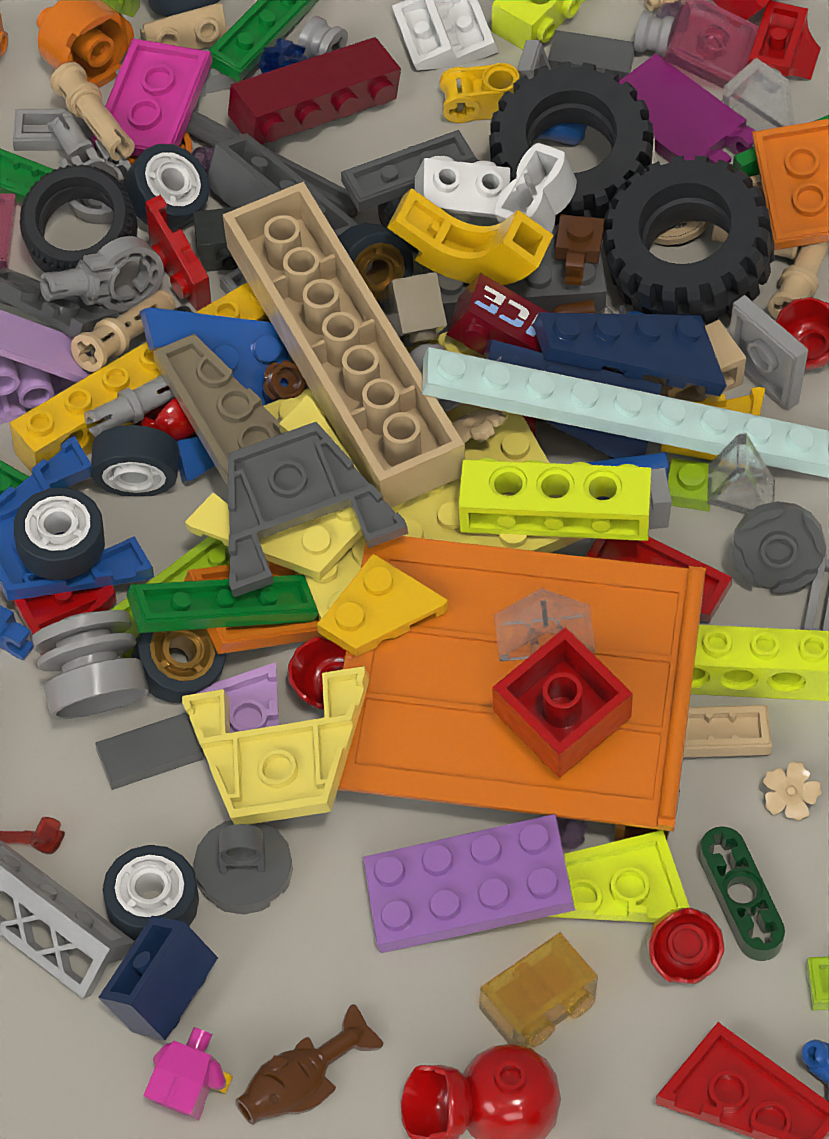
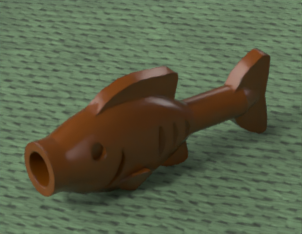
M352 1004L344 1016L342 1031L317 1049L314 1048L311 1039L305 1037L295 1046L294 1050L282 1052L277 1056L274 1055L272 1059L260 1066L250 1080L244 1094L236 1098V1105L243 1117L252 1125L264 1118L311 1111L333 1094L336 1086L325 1077L327 1068L331 1063L353 1048L360 1051L379 1050L383 1046V1041L367 1026L358 1007Z

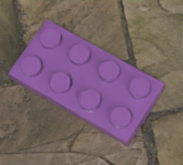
M555 814L363 857L376 941L381 953L575 911L559 825Z

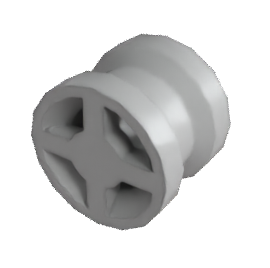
M643 10L634 40L635 51L644 52L648 49L655 51L660 57L667 58L674 38L676 17L666 16L662 19L655 17L650 11Z
M314 16L305 24L298 40V51L306 57H311L346 47L348 33L339 26L330 27L325 19Z

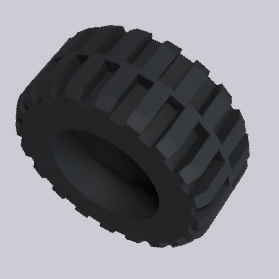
M571 61L558 62L557 69L549 70L547 65L534 69L533 78L528 79L527 76L519 78L513 83L514 94L507 91L498 102L499 111L493 113L490 123V161L495 163L496 166L510 168V182L517 178V169L522 157L544 131L561 123L583 124L596 129L609 141L612 151L597 166L586 171L574 173L577 181L575 193L569 204L560 213L555 215L554 226L559 225L560 214L604 219L606 211L610 208L612 209L611 200L619 189L626 191L625 181L637 172L640 176L647 172L646 166L652 164L654 132L653 123L649 121L648 107L644 100H637L638 91L629 82H625L622 85L619 84V74L610 69H606L604 73L596 71V64L583 62L582 67H571Z
M683 155L671 157V162L660 165V162L657 161L646 166L647 172L640 176L637 172L625 181L626 191L619 189L611 200L612 209L607 210L604 217L605 232L602 235L603 246L613 284L617 286L619 296L625 304L633 305L634 310L644 314L701 315L706 325L719 320L718 318L725 314L731 318L735 301L744 295L751 301L757 298L760 294L759 284L764 285L767 283L771 274L770 263L774 261V244L769 209L766 208L765 197L760 188L753 186L752 179L744 171H738L734 174L732 164L723 160H718L716 164L710 163V157L695 155L694 160H684ZM703 221L712 223L729 234L723 245L715 253L693 263H670L659 259L649 252L651 245L662 232L682 222Z

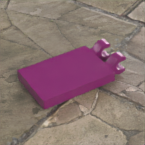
M654 54L619 80L621 85L629 82L638 91L637 100L645 101L649 110V121L653 123L655 151L669 162H671V157L684 155V160H694L695 155L710 157V163L716 164L718 160L730 163L732 158L722 150L724 147L730 149L735 155L753 148L752 132L756 130L746 127L747 119L658 54Z

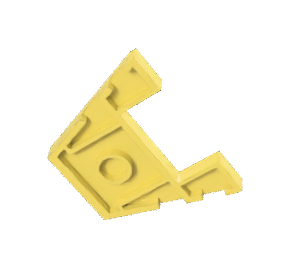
M305 395L279 423L280 432L285 433L317 422L349 457L314 401L308 395ZM213 492L185 521L186 528L192 534L201 537L204 534L221 540L223 545L229 547L230 520L228 503ZM347 507L259 539L267 561L321 580L363 534L352 507Z
M365 666L322 673L324 717L301 722L230 733L229 697L224 689L182 696L184 708L192 722L194 732L204 751L214 780L234 825H249L332 811L369 684V674Z

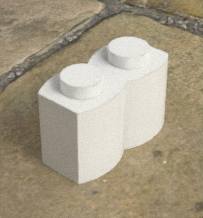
M536 143L524 154L518 165L517 178L504 188L496 202L495 215L499 223L506 220L516 210H520L552 233L555 225V215L560 213L569 204L577 184L565 152Z

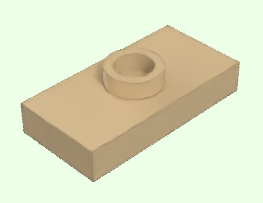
M768 705L689 707L683 757L771 755L772 740Z

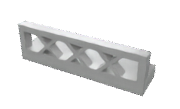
M0 840V892L4 891L13 898L17 919L7 921L0 915V935L80 997H90L108 963L124 959L135 941ZM41 919L50 926L54 947L44 949L35 942L31 921ZM79 948L93 959L84 978L72 971L68 949Z

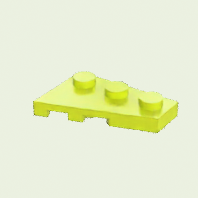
M660 830L565 853L575 911L548 917L654 923L672 909L690 908L664 831Z

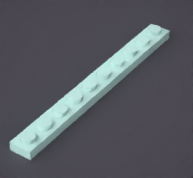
M428 347L423 357L422 395L829 478V430Z

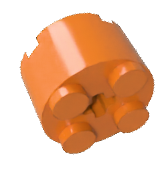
M59 0L53 7H47L42 10L37 18V26L39 28L38 49L42 58L55 69L68 62L80 64L86 71L87 81L96 84L98 88L106 85L116 77V70L121 68L120 62L128 51L132 39L135 38L130 22L103 0Z

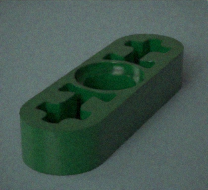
M720 826L710 829L705 833L701 841L699 853L701 866L741 951L748 958L756 961L770 960L777 956L782 948L785 936V927L743 837L736 830L729 827ZM720 844L724 850L731 849L729 864L732 870L727 873V864L720 853L713 854L715 845ZM743 883L749 885L754 890L756 897L748 903H738L730 898L727 890L734 884ZM758 913L756 922L763 934L771 932L769 943H763L760 937L752 938L754 922L751 917Z

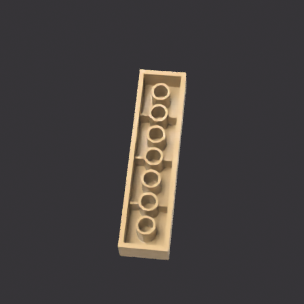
M304 181L222 214L228 250L356 468L369 484L372 483L383 495L384 501L392 508L461 478L463 460H465L464 442L437 398L422 395L423 376Z

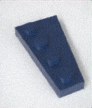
M539 312L533 323L545 360L601 371L603 366H608L624 373V377L639 380L642 379L644 374L666 379L667 386L684 389L688 383L702 386L705 389V394L719 397L727 386L701 315Z
M496 340L487 341L483 357L493 361L660 395L662 388L661 384L624 377L623 374L605 369L596 371L545 360L541 352ZM544 420L552 427L587 444L588 447L612 459L646 454L649 441Z

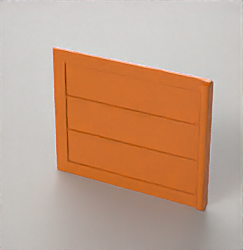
M400 536L370 548L367 547L365 542L361 568L374 554L446 598L449 609L445 614L437 618L435 614H432L410 625L411 631L394 639H385L376 648L358 657L346 651L343 669L365 666L369 674V684L338 790L545 816L555 814L556 817L666 831L675 830L706 568L689 566L688 569ZM566 627L633 693L631 718L559 778L493 711L492 687Z

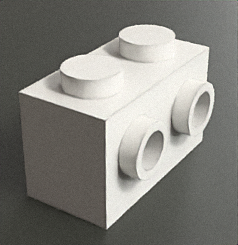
M447 156L424 158L415 175V191L452 217L465 223L477 226L499 224L495 215V206L501 192L510 183V168L496 166L495 163L490 161L465 163L456 162Z

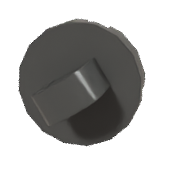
M776 501L759 505L745 514L734 530L732 555L736 570L747 583L754 587L756 583L762 587L771 588V591L774 593L798 590L814 580L826 554V542L821 524L810 511L795 503Z
M230 820L221 823L208 831L198 844L194 859L197 885L203 895L205 893L209 899L216 902L217 908L222 911L242 915L260 912L268 908L270 901L278 897L282 891L285 893L288 889L293 871L292 858L287 841L277 829L265 822L234 825L233 821Z

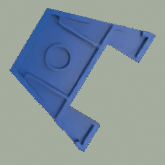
M152 307L140 311L149 351L159 349L195 334L233 371V377L246 390L250 388L262 399L263 406L277 401V399L271 400L265 394L263 384L266 382L264 372L270 364L274 362L280 364L282 361H290L284 343L271 322ZM282 378L280 380V383L282 386L286 387L287 380ZM199 437L176 441L179 447L178 468L182 483L195 479L215 466Z
M75 436L68 438L62 443L61 451L48 462L43 459L33 467L32 475L14 489L10 486L0 495V587L8 601L138 582L154 577L153 566L135 536L104 549L99 561L88 572L72 579L51 580L37 576L26 568L20 559L14 538V518L19 507L33 494L48 488H67L91 477L92 464ZM59 532L54 535H61L65 532Z

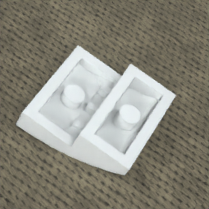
M404 0L392 6L416 70L440 69L460 65L499 52L478 0Z

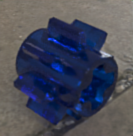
M278 38L276 47L264 48L258 68L263 74L308 59L304 55L306 47Z

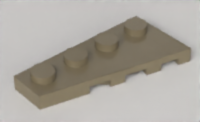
M195 334L153 351L154 362L228 486V453L283 434L280 432L279 427L282 419L280 417L276 419L262 405V399L250 388L246 390L233 377V371Z

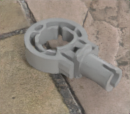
M73 113L62 114L67 123L66 127L68 130L65 129L59 117L52 121L50 128L64 148L72 165L76 164L79 166L83 164L98 167L117 177L123 185V175L131 167L127 159L123 160L121 155L117 153L120 156V160H113L103 144L96 140L97 149L102 157L99 158L91 141L86 138ZM65 157L60 159L59 167L65 168L66 165H69ZM80 199L83 205L77 202V200L68 202L71 210L86 222L93 224L113 222L114 211L100 201L90 200L88 203L87 199Z
M125 236L107 243L96 254L84 255L83 260L78 262L75 269L42 273L40 288L46 301L80 296L83 303L87 306L102 303L108 309L124 312L149 298L152 294H155L154 292L158 290L163 279L164 266L160 256L145 240L139 237ZM139 261V272L131 281L134 287L132 289L128 285L114 287L115 279L121 272L119 269L126 262Z

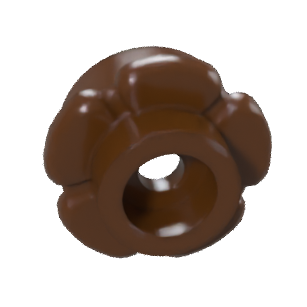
M284 360L280 364L274 362L264 372L266 382H264L263 388L265 394L271 400L295 398L306 388L305 379L292 361ZM282 378L287 380L286 387L282 386L280 383V380Z

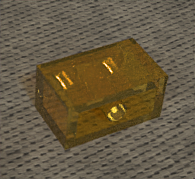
M559 932L481 986L479 1009L508 1044L524 1047L530 1044L532 1047H536L553 1034L557 1024L569 1016L572 1019L578 1018L592 1007L596 998L598 975L563 934Z

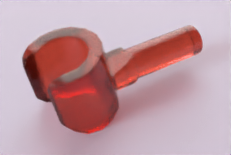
M42 817L35 831H0V840L4 843L31 845L37 851L49 855L59 848L65 832L59 830L61 823L51 817Z

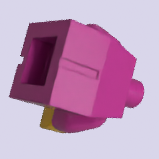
M193 1027L186 1045L174 1040L172 1043L165 1044L153 1057L155 1068L143 1096L156 1104L199 1120L210 1088L226 1094L233 1079L231 1074L222 1071L220 1063L212 1055L205 1053L213 1034Z

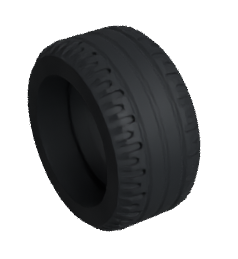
M66 165L65 168L59 167L52 170L51 173H46L45 176L40 177V181H36L31 186L30 192H27L21 206L19 222L22 238L31 258L45 273L75 269L78 262L83 260L84 255L96 254L107 243L120 237H137L138 233L136 214L124 186L110 173L91 165ZM77 199H93L106 204L114 211L113 223L108 233L98 243L89 248L74 251L63 250L51 245L44 239L45 227L49 218L65 203Z

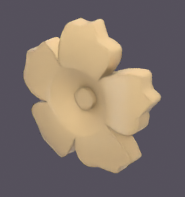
M484 408L472 411L469 415L461 416L452 425L464 443L471 437L477 440L478 443H482L491 435H495L493 427L500 426L501 422L506 420L501 411Z
M791 761L788 765L787 773L780 767L774 771H767L763 783L774 791H769L765 794L767 801L765 808L770 810L772 815H776L786 807L785 815L787 818H795L801 821L802 818L809 816L806 803L815 804L817 797L822 794L821 783L819 781H806L810 776V772L805 769L803 762Z

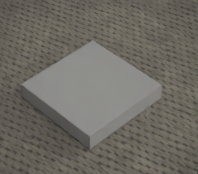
M744 295L733 303L729 334L746 357L744 374L758 387L765 388L766 394L782 408L789 411L799 403L808 349Z

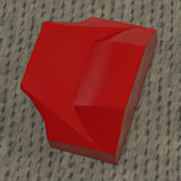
M772 0L767 3L749 56L747 70L781 76H796L811 80L821 47L814 40L808 28V8Z

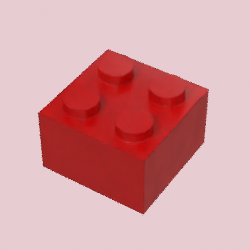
M566 627L492 687L493 711L559 778L632 716L633 693Z

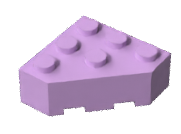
M0 310V424L17 419L25 414V411L32 410L94 373L82 369L74 360L71 352L73 337ZM91 351L88 352L86 355L91 356Z

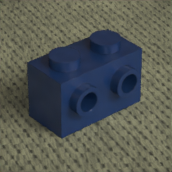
M152 915L98 998L132 1033L166 1040L179 1023L181 1015L197 990L204 984L208 973L218 957L186 922Z

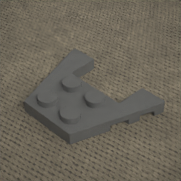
M317 422L228 453L229 585L233 597L274 583L259 539L341 509L352 507L368 548L408 534L407 524L398 512L395 513L384 501L383 495L372 483L369 484L354 467V463Z

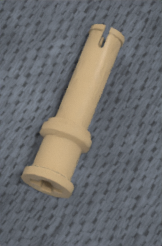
M68 62L59 66L52 74L50 80L53 91L58 96L66 99V108L69 112L86 122L113 160H120L117 152L123 160L127 159L133 153L135 144L103 105L100 89L96 84L87 81L86 71L80 64Z
M829 241L801 246L794 264L783 270L780 276L781 287L778 293L772 295L768 303V310L775 319H777L780 310L794 299L815 295L819 287L817 273L829 248Z
M158 290L154 292L155 294L130 308L116 319L104 318L96 323L92 332H82L74 337L71 342V352L76 363L84 370L95 372L104 367L109 357H118L125 353L129 348L130 341L144 332L140 311L150 307L173 310L176 308V304L172 295L167 291ZM94 348L96 349V351L94 352L93 355H91V356H87V355H86L88 352H90V351L93 350Z

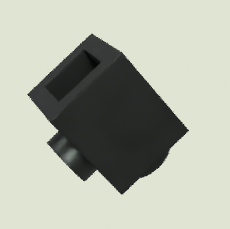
M242 206L193 212L198 258L206 272L235 270L238 268L237 263L227 248L222 214Z

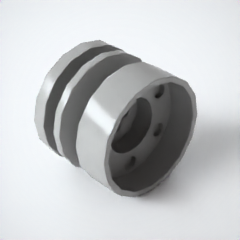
M107 610L81 613L42 628L32 635L31 641L34 651L45 653L38 658V668L43 671H62L61 674L47 681L44 685L52 718L72 719L90 716L125 706L148 694L149 687L142 661L137 658H118V656L134 648L137 643L135 635L124 633L132 625L128 612L124 610Z

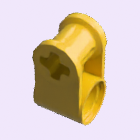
M507 63L475 67H454L446 70L439 80L441 91L445 93L446 99L442 107L444 117L453 123L492 119L493 113L499 111L498 102L503 94L507 91L514 94L513 83L520 78L518 70L513 65ZM457 79L461 80V87L457 88ZM458 103H462L463 111H459Z

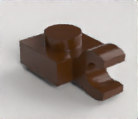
M560 214L555 259L566 260L564 284L582 286L585 262L599 264L604 219Z

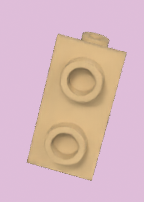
M221 2L143 23V28L140 29L142 40L198 50L213 46L227 32Z

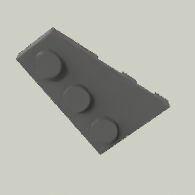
M8 268L0 269V303L16 307L73 338L82 332H92L96 323L104 318L116 319L119 317V311L108 309L104 305L94 304L87 306L83 303L80 296L46 301L40 288V282L42 281Z

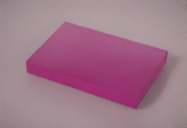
M132 39L105 105L120 124V127L133 140L135 148L131 155L140 156L146 148L156 144L180 146L213 62L210 51ZM93 135L91 141L94 148L97 149L95 141L98 139Z

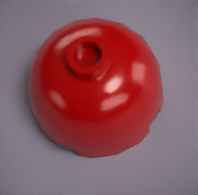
M516 1044L496 1045L477 1054L466 1067L463 1075L471 1083L474 1104L471 1122L467 1127L472 1137L475 1139H545L554 1128L561 1103L559 1083L551 1065L539 1053L531 1048Z

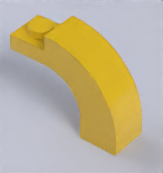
M412 188L403 195L387 226L388 229L419 250L415 261L445 277L469 284L480 273L501 285L515 283L524 279L539 267L553 238L552 233L520 210H516L506 220L497 225H472L452 217Z

